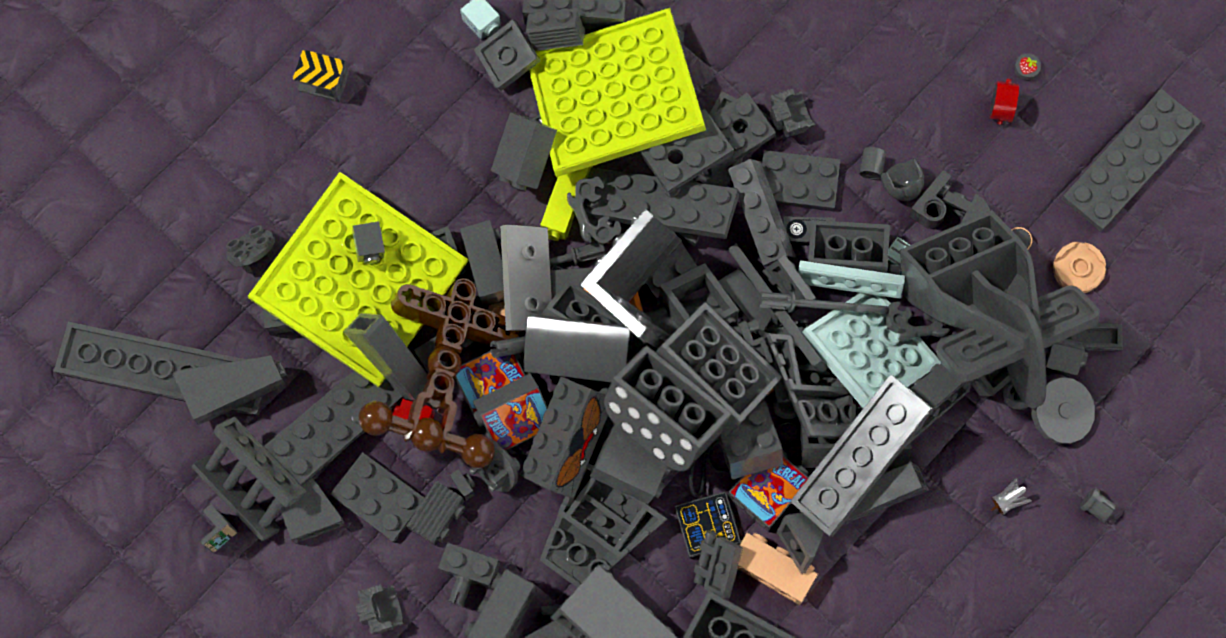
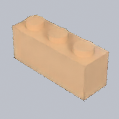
M747 533L740 544L743 549L737 569L800 605L818 575L813 572L815 568L810 565L807 572L801 574L793 559L790 558L788 551L778 546L776 549L767 545L768 540L757 533L753 535Z

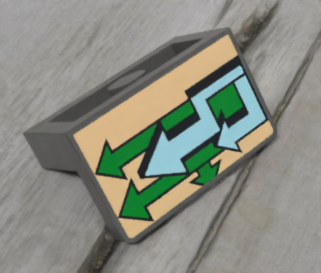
M210 504L203 512L216 528L200 542L209 551L215 553L238 532L225 516Z

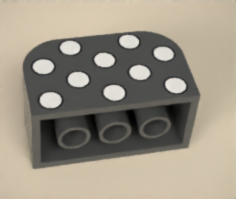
M645 346L613 378L604 399L607 414L621 430L663 464L678 471L687 470L722 433L732 414L648 346Z

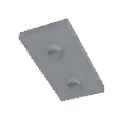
M503 225L500 228L506 331H526L528 316H541L546 306L552 300L548 228Z

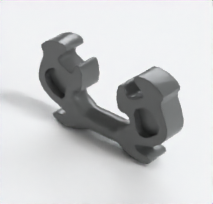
M597 176L593 179H581L576 184L575 198L568 192V204L575 212L580 225L582 239L589 243L588 235H590L597 243L605 245L614 237L620 236V223L616 221L614 227H610L607 224L610 219L609 216L600 218L597 226H593L589 222L584 209V200H589L590 203L599 201L601 195L595 194V188L604 190V184Z
M893 302L888 306L886 326L889 330L901 334L898 337L899 341H908L915 337L930 335L944 337L950 331L949 328H944L948 324L935 320L923 313L925 319L932 321V324L925 326L910 325L908 321L911 319L912 313L908 307L904 311L898 310L900 302Z

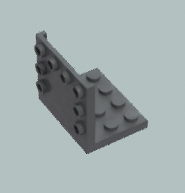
M645 210L632 220L631 227L625 234H621L616 238L613 248L608 254L601 256L597 260L595 269L581 285L638 337L659 349L671 336L662 328L652 323L653 320L635 306H632L629 301L682 240Z

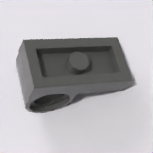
M944 170L911 208L909 217L928 229H934L941 225L946 214V206L941 199L951 188L948 185L951 179L950 174ZM933 209L939 216L935 218L930 217L926 211Z

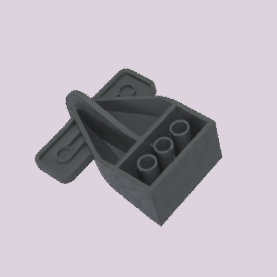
M992 210L900 249L902 275L905 276L903 286L904 297L921 312L935 320L964 329V331L938 343L937 357L940 362L960 382H970L1006 366L1016 392L1021 400L1030 408H1037L1043 405L1046 399L1044 348L1089 329L1100 321L1099 308L1076 286H1066L1037 298L1033 261L1027 247Z

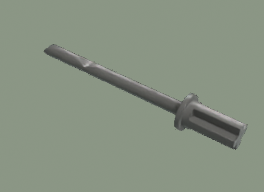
M597 242L577 248L570 246L572 253L550 258L549 261L550 267L573 260L575 266H578V263L600 258L606 255L604 245Z
M792 291L788 294L761 292L758 295V306L760 308L784 309L789 313L793 312L795 306L887 314L888 306L796 299Z

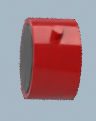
M1007 78L1006 82L996 81L990 107V119L998 120L997 124H1002L1003 121L1012 122L1014 119L1019 96V84L1011 83L1012 79Z

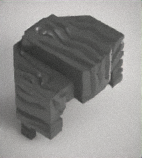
M792 88L782 93L771 95L770 118L775 131L782 130L788 138L815 127V123L812 122L807 112L802 91L795 94Z
M378 585L366 590L357 591L360 604H356L359 621L363 625H369L372 635L384 633L388 630L391 631L398 625H404L399 599L394 586L383 587Z

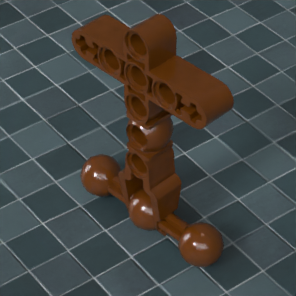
M462 278L457 280L447 296L414 285L406 284L401 286L391 301L392 311L398 316L438 329L435 348L428 358V369L430 371L426 378L428 382L425 384L423 392L411 404L408 420L392 415L388 405L381 401H372L365 404L359 412V425L362 430L369 435H380L386 431L403 435L404 442L411 440L414 447L420 451L430 452L438 448L442 454L447 449L461 454L465 463L473 468L487 466L492 462L495 455V446L490 438L483 434H475L465 439L449 433L452 429L457 410L456 403L452 401L454 379L461 368L459 354L462 351V347L460 346L465 338L490 346L492 341L517 338L520 331H506L505 316L473 306L476 287L468 279ZM457 292L462 293L465 297H461ZM427 306L432 307L435 312L430 311ZM452 314L456 315L459 320L454 319ZM477 323L482 324L484 328H480ZM446 337L451 338L454 343H450ZM440 360L445 361L449 367L444 366ZM434 383L439 384L443 390L437 389ZM429 405L430 408L437 409L438 413L442 414L441 424L433 418H422L419 420L422 407Z

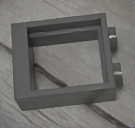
M705 263L660 285L659 301L679 328L690 316L678 300L704 287L707 288L723 310L718 315L731 328L737 324L739 309Z

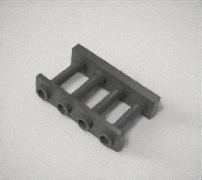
M233 417L218 424L214 429L213 433L221 442L213 455H208L194 462L192 468L261 541H264L280 530V527L273 519L282 506L286 508L299 501L306 494V491L257 439ZM228 450L239 459L230 475L220 465ZM246 468L257 478L248 493L237 483ZM264 487L275 497L266 512L255 502Z

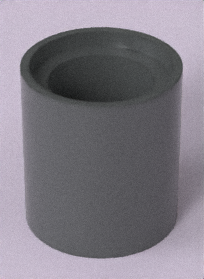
M876 147L864 148L859 175L867 179H881L886 151Z

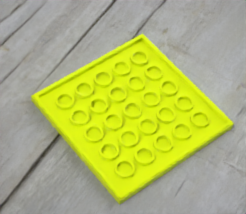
M670 8L584 35L583 45L535 51L541 61L532 67L529 72L542 123L557 130L550 150V157L556 177L706 131Z
M339 172L252 289L248 299L362 377L380 387L385 377L343 331L360 313L382 315L406 347H408L424 324L398 316L392 311L391 301L399 288L409 284L444 296L469 260ZM379 221L385 250L384 258H381L380 262L375 264H364V261L358 262L352 234L353 225ZM427 306L430 311H434L432 307Z

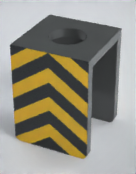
M303 50L293 79L299 82V92L340 102L349 76V70L345 60Z

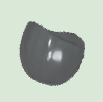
M913 157L909 161L896 164L885 173H882L881 180L885 190L894 199L910 201L920 195L924 185V174L921 165Z

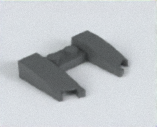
M738 268L718 282L739 309L738 315L748 323L757 319L760 330L754 333L759 338L764 337L766 342L768 340L766 336L768 333L764 330L770 321L777 325L778 318L771 308H760L758 306V295L760 293ZM710 293L684 308L690 317L704 303L717 314L723 312ZM668 312L653 321L655 325L662 328L670 336L679 329Z

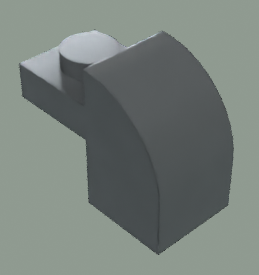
M948 191L943 199L946 211L962 218L961 223L990 211L986 201L978 194H975L972 202H970L961 193H951Z

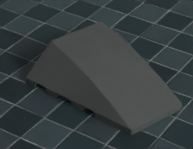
M770 333L766 335L790 400L807 436L841 438L856 419V405L853 404L851 393L829 367L824 372L818 373L799 346L793 344L791 335Z
M588 462L574 499L565 496L540 558L541 562L576 587L598 565L606 570L612 568L667 520L665 516L650 504H646L591 478L590 474L594 465Z

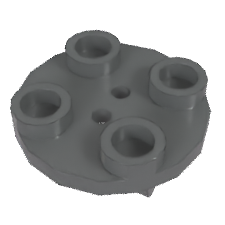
M261 225L251 228L248 234L243 235L239 239L230 240L226 244L228 262L232 266H243L248 274L251 273L252 270L249 264L258 261L266 254L270 261L275 258L270 251L275 243L274 235L269 230H264Z
M491 440L495 446V455L492 462L482 468L472 467L469 472L473 475L479 472L481 478L489 485L488 489L492 492L495 490L500 492L510 491L517 484V471L520 470V464L516 458L510 457L496 441Z

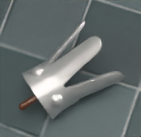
M1015 478L1002 493L992 497L995 507L990 509V511L998 509L1004 515L1012 508L1032 502V500L1026 497L1018 498L1026 491V488H1018V484H1015L1017 478Z

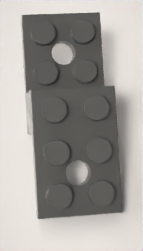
M748 93L711 116L706 109H703L701 114L706 131L639 151L668 194L706 170L711 177L776 136L775 130ZM738 122H742L747 125L748 129L744 133H737L734 131L733 126ZM672 153H680L683 156V160L678 164H673L668 160V157Z

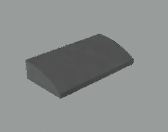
M538 315L528 316L524 372L612 382L613 378L632 360V330L625 325Z

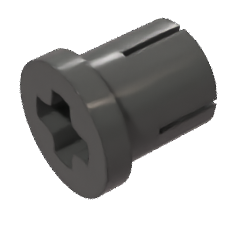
M1093 487L1087 493L1079 506L1081 510H1087L1102 522L1109 518L1116 507L1114 503L1100 494V490L1097 487Z

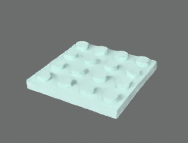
M859 293L845 302L889 306L891 304L885 296ZM833 310L805 328L802 332L819 357L863 409L890 374L910 388L916 380L924 378L929 374L935 364L941 363L920 337H915L908 341H899L898 337L901 334L889 330L886 326V314Z

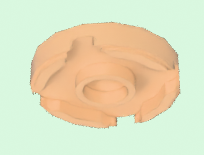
M1071 242L1062 247L1055 256L1053 263L1054 277L1062 287L1076 286L1083 293H1088L1097 288L1104 279L1106 262L1100 250L1092 244Z

